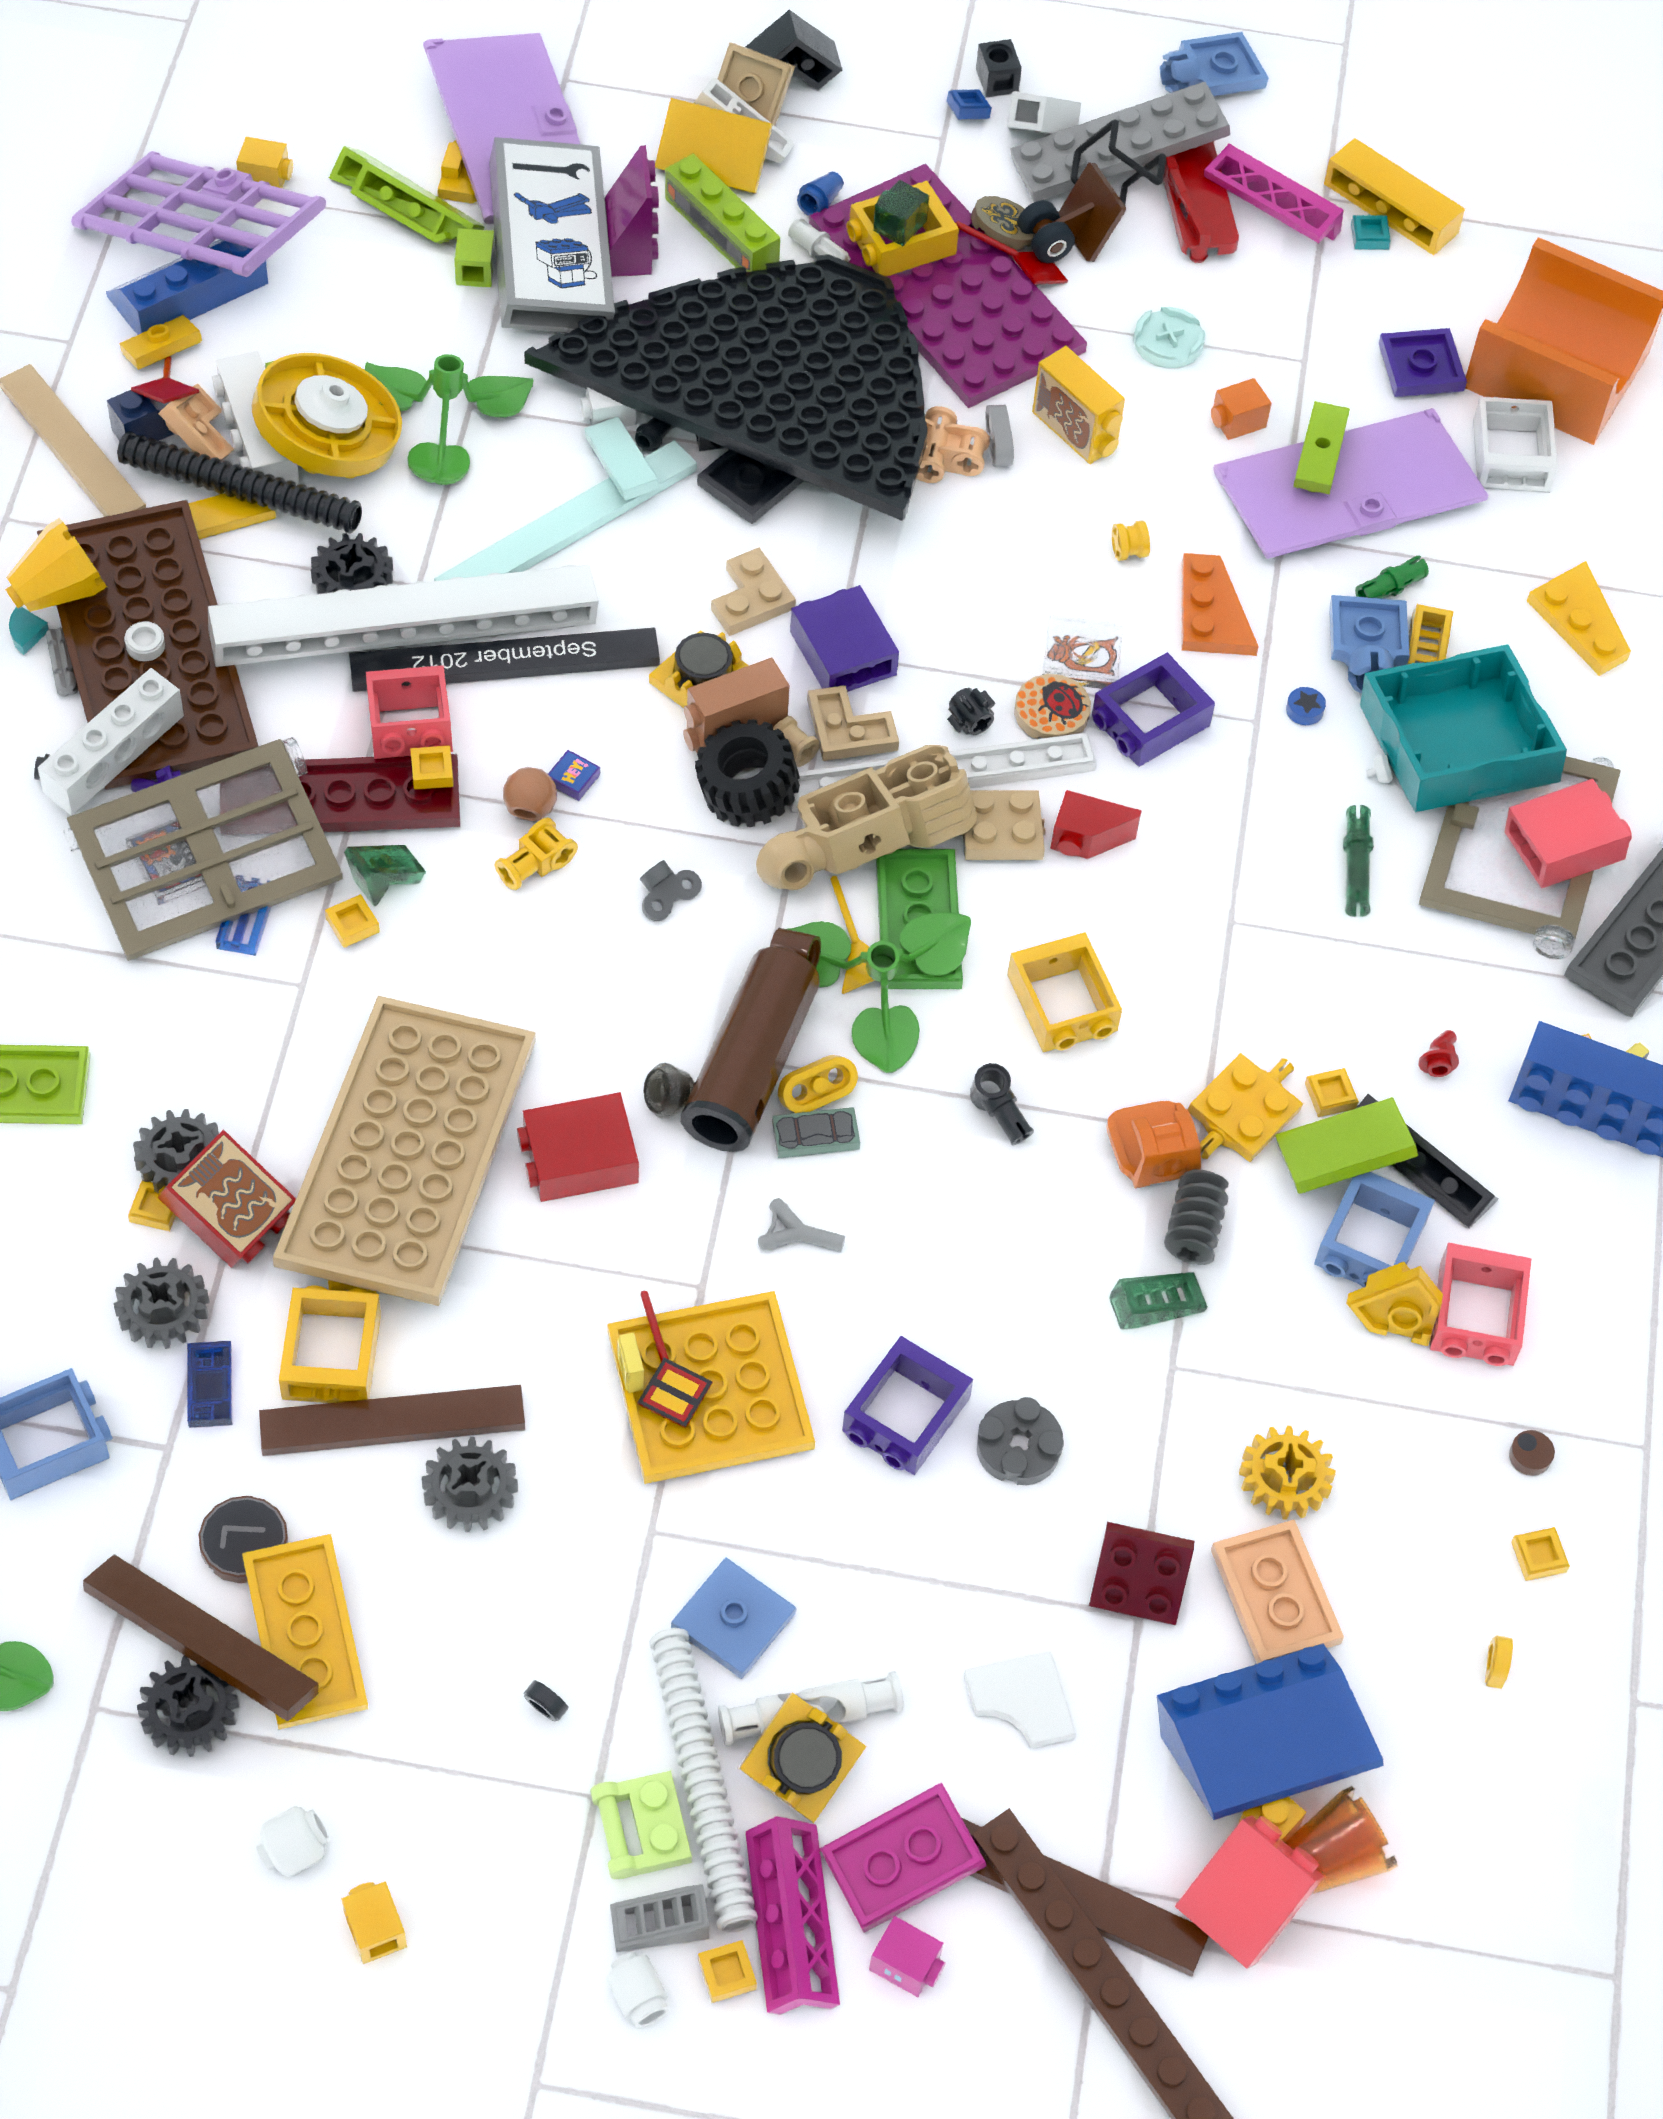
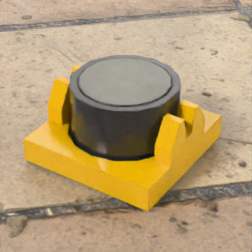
M700 630L696 634H691L684 638L676 647V651L649 674V683L684 708L687 705L688 688L749 665L742 661V653L737 642L734 640L730 644L726 642L725 633L721 632L715 635L704 633Z
M791 1692L738 1769L806 1819L815 1823L867 1746L849 1734L841 1724L831 1720L827 1714L812 1707Z

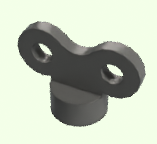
M665 860L660 861L639 878L650 892L643 899L642 911L652 921L666 919L671 913L674 901L679 899L690 900L699 894L702 888V881L699 875L692 870H681L675 875ZM688 880L692 888L685 889L682 886V881ZM652 902H659L662 906V910H654L652 907Z

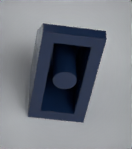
M131 390L106 400L111 430L119 441L128 431L134 432L136 436L144 435L147 439L154 438L157 442L174 435L167 427L165 420L158 414L168 403L163 404Z

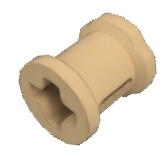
M787 716L780 720L773 727V730L778 728L784 733L785 739H788L797 767H802L816 755L820 742L814 736L808 737L797 727L798 722L792 716Z

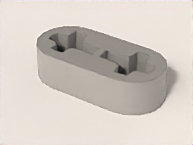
M1006 404L987 405L985 423L986 432L990 436L989 449L992 464L994 467L1012 466L1014 462V444Z

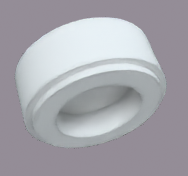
M144 621L133 624L125 633L126 650L132 658L138 661H151L158 658L165 649L162 629L152 622Z

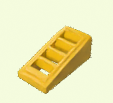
M1416 604L1410 623V656L1407 664L1415 663V661L1426 663L1446 659L1454 611ZM1421 625L1440 629L1439 633L1423 630ZM1419 637L1437 640L1438 645L1419 641ZM1417 649L1436 652L1437 655L1433 657L1419 654Z

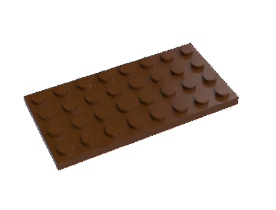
M188 500L67 524L68 532L72 537H75L107 586L93 596L56 605L87 723L150 668L180 689L184 716L104 787L105 790L130 785L132 780L137 778L157 779L155 772L170 765L173 772L180 770L183 773L197 770L259 747L236 666L215 667L208 631V606H215L218 603ZM38 530L37 535L39 536L43 530ZM152 622L162 629L165 649L158 658L151 661H138L128 654L125 645V633L135 623Z

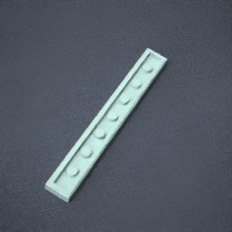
M673 440L644 457L658 478L660 489L625 501L609 477L434 578V581L449 580L454 577L486 576L491 573L523 572L697 471V462Z

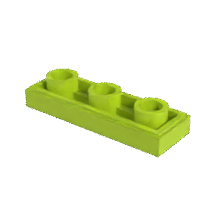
M1314 401L1293 487L1330 495L1350 408Z

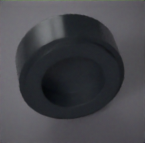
M533 1680L523 1692L525 1700L551 1721H560L569 1709V1706L560 1696L537 1680Z

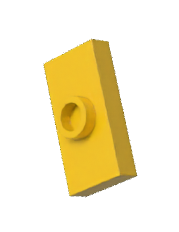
M182 315L166 323L154 325L147 331L120 342L119 345L122 354L140 370L201 343L203 340L200 330L185 315Z

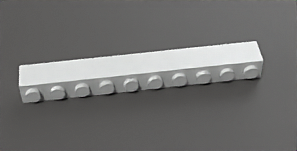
M590 564L565 565L559 568L528 569L523 572L504 574L491 573L486 576L468 578L454 577L449 580L432 582L417 581L411 584L396 586L380 585L360 590H338L332 593L314 595L300 594L296 597L278 599L263 598L258 601L242 603L226 602L215 606H208V631L215 667L596 624L599 599Z

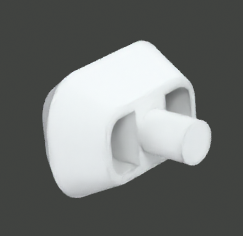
M1380 753L1373 759L1374 768L1367 769L1366 774L1367 777L1377 775L1379 782L1390 783L1393 780L1387 755Z

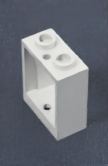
M1480 397L1473 419L1476 474L1482 486L1493 489L1550 492L1558 469L1552 401ZM1488 429L1536 432L1538 455L1490 453Z

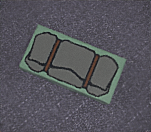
M854 1107L772 1116L778 1158L860 1150L861 1142Z

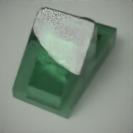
M406 845L348 846L344 852L353 880L373 906L379 904L390 885L419 884L426 874L425 869Z

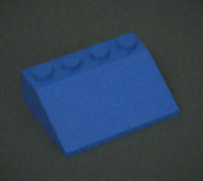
M1324 1643L1156 1695L1160 1737L1213 1820L1384 1766L1383 1757L1346 1676Z

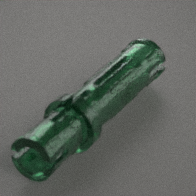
M1352 805L1346 809L1347 835L1343 838V850L1347 853L1345 912L1349 916L1356 917V903H1359L1360 917H1364L1371 911L1370 853L1374 849V839L1370 836L1371 810L1365 805H1360V818L1357 819L1356 805Z

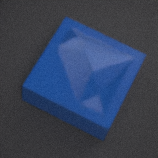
M980 89L948 90L946 102L958 120L990 119L992 107Z

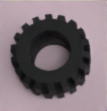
M748 719L747 724H741L740 720L732 722L733 726L725 728L723 725L716 729L717 735H709L704 740L706 747H700L697 752L699 760L695 761L696 776L711 813H716L719 820L725 822L729 819L730 824L739 827L741 823H746L747 828L755 827L756 822L763 821L765 825L772 822L770 817L774 815L782 816L785 813V805L792 806L794 803V793H798L800 788L798 781L800 779L799 771L788 739H785L784 733L780 729L773 730L772 724L765 721L761 725H758L757 720ZM753 767L763 768L753 777L732 779L744 769Z

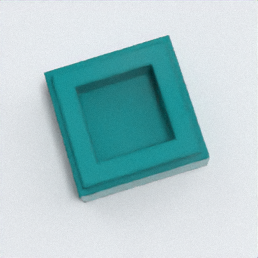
M1352 215L1351 231L1354 250H1389L1391 238L1387 216Z

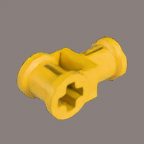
M543 818L535 823L527 834L518 839L519 850L506 859L499 858L495 861V870L508 888L517 890L522 886V881L535 872L544 877L552 870L561 869L566 866L575 856L578 844L571 838L566 839L556 829V823L551 818Z

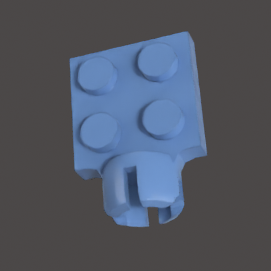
M1243 32L1183 40L1180 43L1179 50L1169 51L1162 56L1163 60L1167 61H1163L1162 65L1159 66L1162 85H1166L1165 90L1171 93L1205 81L1213 96L1263 89L1266 88L1269 80L1267 73Z
M1341 595L1331 596L1329 604L1331 660L1345 662L1348 666L1349 683L1355 691L1362 694L1365 673L1407 665L1410 655L1407 601Z

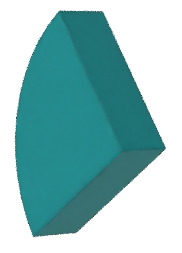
M15 607L9 619V631L14 646L23 655L38 643L49 630L48 622L23 607L19 609Z

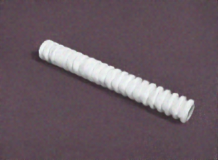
M664 1629L656 1633L649 1640L650 1648L654 1650L652 1658L657 1663L655 1670L656 1674L660 1676L658 1679L659 1687L664 1689L661 1694L662 1699L667 1702L665 1704V1712L670 1715L668 1717V1724L673 1728L671 1737L674 1741H677L674 1744L675 1753L679 1754L677 1758L678 1766L683 1768L680 1774L681 1779L686 1781L684 1791L689 1794L687 1804L693 1808L690 1811V1816L693 1821H696L693 1829L694 1833L699 1835L697 1837V1845L703 1848L700 1851V1858L706 1862L703 1865L704 1874L709 1876L706 1879L707 1887L713 1889L710 1893V1900L716 1903L713 1907V1912L715 1916L720 1917L716 1921L717 1929L724 1932H736L752 1926L758 1920V1915L756 1911L751 1910L754 1906V1899L748 1896L751 1892L750 1884L744 1882L748 1875L747 1871L741 1868L744 1865V1858L738 1854L741 1851L740 1843L734 1841L738 1837L737 1830L732 1827L734 1824L733 1815L728 1814L731 1806L730 1802L725 1800L728 1797L727 1789L721 1787L724 1784V1777L719 1773L721 1770L720 1762L715 1760L718 1757L717 1749L712 1747L715 1743L714 1736L709 1733L711 1731V1724L706 1720L708 1712L703 1707L705 1700L704 1696L700 1694L702 1691L701 1684L696 1681L698 1679V1671L693 1668L695 1666V1659L690 1655L692 1647L687 1642L689 1635L685 1629Z

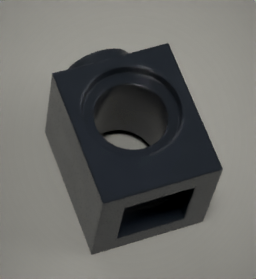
M1012 39L978 43L976 72L985 97L1012 94V91L1019 92L1022 66Z

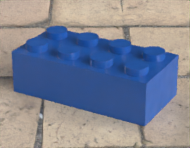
M1538 1021L1508 1101L1519 1105L1524 1110L1539 1112L1558 1119L1565 1125L1583 1128L1598 1134L1606 1140H1616L1635 1147L1642 1153L1657 1155L1663 1158V1065Z

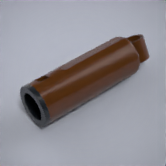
M778 928L772 937L770 947L759 949L753 955L681 1112L680 1122L685 1131L706 1146L720 1151L737 1152L743 1151L750 1145L820 985L819 974L816 970L821 954V939L819 936Z

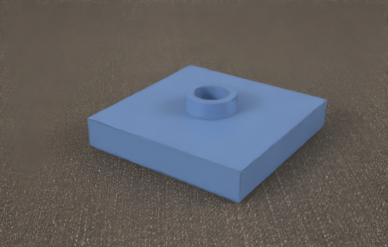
M725 1557L671 1621V1628L685 1629L689 1635V1642L740 1679H743L795 1616L797 1607Z

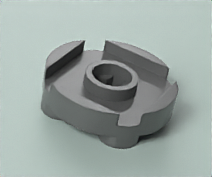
M1023 1397L1019 1400L1006 1401L990 1409L981 1420L977 1432V1456L984 1469L994 1478L1001 1481L1004 1478L1010 1481H1018L1017 1485H1032L1046 1479L1055 1470L1064 1446L1062 1428L1055 1416L1049 1410L1040 1406L1036 1399ZM1013 1435L1027 1437L1029 1439L1027 1443L1028 1449L1023 1450L1020 1446L1012 1448L1009 1443L1012 1442Z

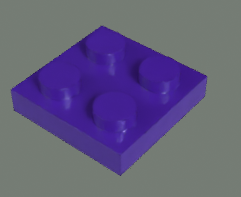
M1450 328L1380 334L1378 344L1394 397L1461 392L1465 390L1467 380Z

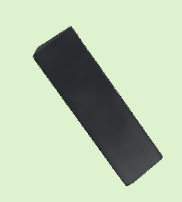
M1368 1093L1356 1108L1378 1102V1100ZM1407 1125L1416 1145L1418 1156L1392 1164V1166L1470 1229L1499 1198Z

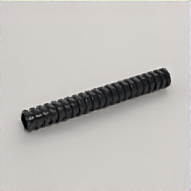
M131 431L126 432L118 444V461L124 465L129 463L133 468L140 466V469L143 471L150 470L156 475L161 473L166 478L172 476V479L176 481L182 480L185 484L193 483L198 488L204 486L208 491L214 489L218 494L225 492V495L228 497L236 495L238 500L243 501L246 499L250 504L257 502L260 507L268 505L270 510L275 511L279 509L283 514L289 512L293 517L300 515L306 521L311 518V521L316 524L322 521V525L325 527L333 525L335 530L344 529L348 534L353 533L357 529L361 520L362 507L361 503L357 500L350 502V499L347 497L339 498L334 493L329 495L324 490L318 492L315 487L307 489V486L302 483L296 486V483L292 480L286 482L282 477L275 479L272 474L264 476L262 471L257 470L253 472L249 467L243 469L239 464L232 466V463L226 460L221 463V460L217 457L211 459L207 454L200 456L197 451L189 453L187 448L182 447L179 449L174 444L168 446L164 441L157 442L154 438L147 439L141 434L136 436Z

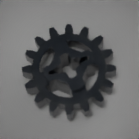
M343 533L342 541L339 542L330 537L328 538L329 547L318 546L317 556L311 557L312 584H316L317 594L332 593L338 590L369 589L380 585L387 586V584H393V559L388 556V548L386 545L378 547L377 538L375 537L371 538L368 542L363 541V533H358L355 539H350L347 533Z
M186 1656L182 1657L181 1666L176 1668L169 1660L165 1661L166 1673L161 1676L152 1671L149 1677L153 1687H141L139 1690L141 1699L145 1701L137 1705L139 1717L144 1718L141 1722L144 1734L153 1733L151 1739L153 1746L156 1748L168 1742L169 1754L173 1756L180 1747H186L188 1756L194 1757L195 1746L201 1744L207 1752L212 1751V1738L216 1737L223 1741L228 1738L224 1724L236 1725V1715L232 1710L239 1707L238 1696L232 1694L235 1688L198 1664L196 1666L191 1665L189 1658ZM207 1685L216 1692L219 1703L214 1701V1697L207 1695ZM194 1698H195L196 1705H195V1704H190V1702H193ZM180 1707L186 1708V1710H183V1712L181 1713ZM158 1710H162L163 1715L170 1717L169 1727L158 1717Z

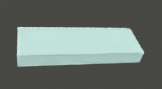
M619 417L584 428L588 443L625 501L660 489L658 478Z

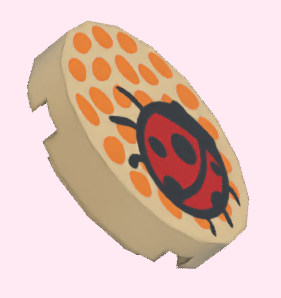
M1056 674L1035 676L1022 684L1016 694L1014 708L1016 721L1026 734L1035 739H1038V736L1049 738L1082 733L1090 719L1091 701L1087 691L1077 681L1066 676Z

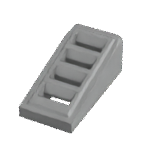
M703 1884L680 1887L610 1904L616 1952L709 1939L710 1928ZM691 1906L692 1922H684L682 1907ZM672 1908L675 1926L666 1927L663 1909ZM653 1911L656 1930L647 1932L644 1912ZM635 1913L637 1934L628 1936L626 1915Z

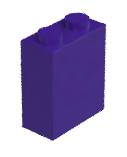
M861 585L849 589H841L831 595L813 601H805L791 608L790 633L821 688L846 685L847 692L897 675L899 650Z

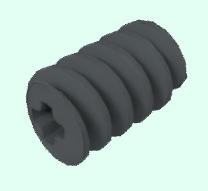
M1199 1169L1187 1171L1180 1176L1179 1189L1176 1191L1175 1204H1173L1171 1211L1172 1217L1169 1220L1168 1232L1164 1240L1166 1249L1176 1258L1197 1265H1206L1214 1261L1215 1252L1213 1249L1217 1248L1219 1241L1216 1235L1221 1232L1222 1224L1220 1221L1224 1219L1226 1212L1223 1207L1227 1205L1229 1196L1225 1192L1229 1182L1223 1176Z

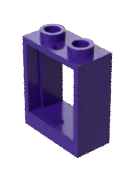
M1166 652L1097 691L1091 716L1095 725L1100 730L1106 731L1116 742L1119 751L1140 767L1211 725L1215 702L1181 665ZM1155 686L1180 714L1144 733L1123 711L1120 705Z
M900 1335L844 1411L842 1431L846 1433L847 1438L861 1448L869 1447L882 1455L884 1461L892 1468L900 1471L906 1470L915 1476L970 1400L974 1379ZM894 1371L944 1401L915 1443L864 1413Z

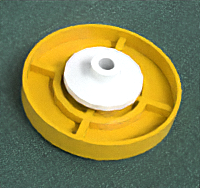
M295 353L273 361L262 372L252 398V414L260 435L278 453L311 474L320 473L351 479L374 472L391 458L402 431L400 409L389 390L366 370L349 361L331 355Z

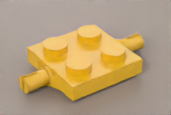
M1240 1052L1190 1103L1188 1107L1189 1113L1201 1122L1208 1132V1135L1200 1142L1201 1153L1203 1152L1201 1157L1203 1159H1208L1220 1145L1235 1150L1248 1162H1251L1274 1139L1275 1134H1278L1300 1112L1304 1103L1281 1084L1294 1071V1066L1291 1062L1286 1066L1288 1060L1281 1058L1267 1072L1260 1069Z

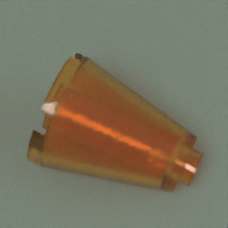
M1352 1785L1336 1794L1285 1842L1293 1850L1296 1847L1305 1850L1319 1863L1316 1870L1325 1877L1311 1895L1388 1873L1398 1867L1395 1855L1386 1859V1853L1382 1847L1389 1844L1363 1798L1360 1797L1355 1801L1352 1800L1355 1794V1788Z

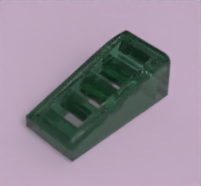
M1194 1272L1119 1279L1109 1295L1110 1303L1121 1330L1140 1328L1202 1313L1208 1308ZM1176 1288H1182L1186 1301H1181ZM1164 1291L1167 1296L1168 1303H1165L1164 1297L1162 1295V1292ZM1145 1296H1149L1151 1304L1147 1303Z

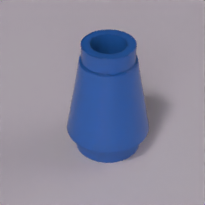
M830 171L802 185L797 196V203L801 211L809 216L816 212L820 213L825 208L828 209L844 186L842 177L837 172Z

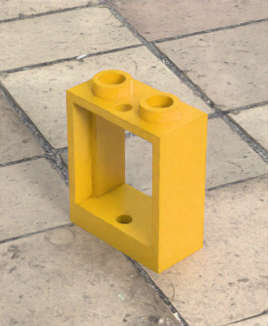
M928 181L854 203L850 206V220L846 223L849 238L852 242H857L862 250L863 259L867 266H872L874 271L886 277L956 254L959 228ZM915 214L926 231L885 244L874 226Z
M1086 932L1011 953L1007 976L1043 1053L1054 1049L1066 1050L1076 1043L1092 1038L1097 1040L1104 1039L1118 1031L1122 1008ZM1079 970L1097 1011L1050 1025L1031 983Z
M317 1285L305 1288L292 1287L279 1373L282 1400L336 1403L370 1399L381 1319L379 1294L370 1293L364 1289H351L349 1291L328 1290ZM303 1314L364 1318L357 1370L296 1366Z

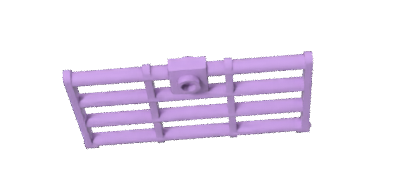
M150 151L86 206L72 216L71 224L75 228L95 230L125 239L126 242L131 244L140 243L181 255L183 259H195L230 269L234 274L248 277L321 213L326 207V199L318 195L312 197L271 186L270 183L265 181H253L251 174L224 167L216 171L210 166L201 167L164 157L159 152ZM154 169H158L189 179L181 186H176L147 178L146 176ZM133 188L165 197L166 199L159 205L153 206L122 196ZM262 199H267L300 209L291 217L254 206ZM187 203L222 214L213 222L175 211L181 205ZM111 208L142 217V219L134 226L99 217V215L106 209ZM239 219H244L276 228V230L268 237L235 229L231 226ZM160 223H164L199 234L189 242L151 231ZM220 239L252 248L253 250L242 258L207 247L214 240Z

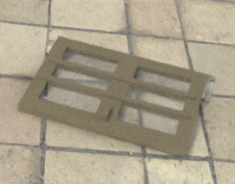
M293 736L284 740L280 738L66 818L69 828L62 830L67 846L71 853L80 851L127 961L343 879V873L299 779V776L307 774V766L301 749Z

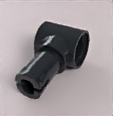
M988 1063L977 1070L970 1088V1098L977 1108L986 1111L990 1117L995 1116L1009 1138L1011 1145L1014 1146L1020 1143V1138L1023 1141L1029 1138L1034 1133V1129L1030 1127L1015 1104L1017 1098L1010 1088L1011 1077L1009 1072L997 1063ZM991 1081L999 1087L1000 1091L988 1093L981 1087V1083Z

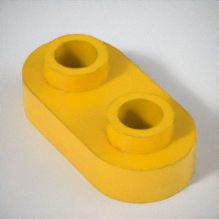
M840 1055L823 1057L785 1075L778 1086L779 1101L783 1107L794 1113L816 1110L853 1091L858 1081L857 1068L852 1061ZM836 1068L837 1077L830 1082L828 1074L832 1069ZM800 1084L801 1093L798 1097L794 1098L792 1090L796 1085Z

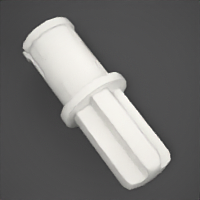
M797 218L790 225L788 236L804 246L811 257L815 258V256L830 254L849 262L848 252L831 241L830 235L827 232L818 231L803 218Z

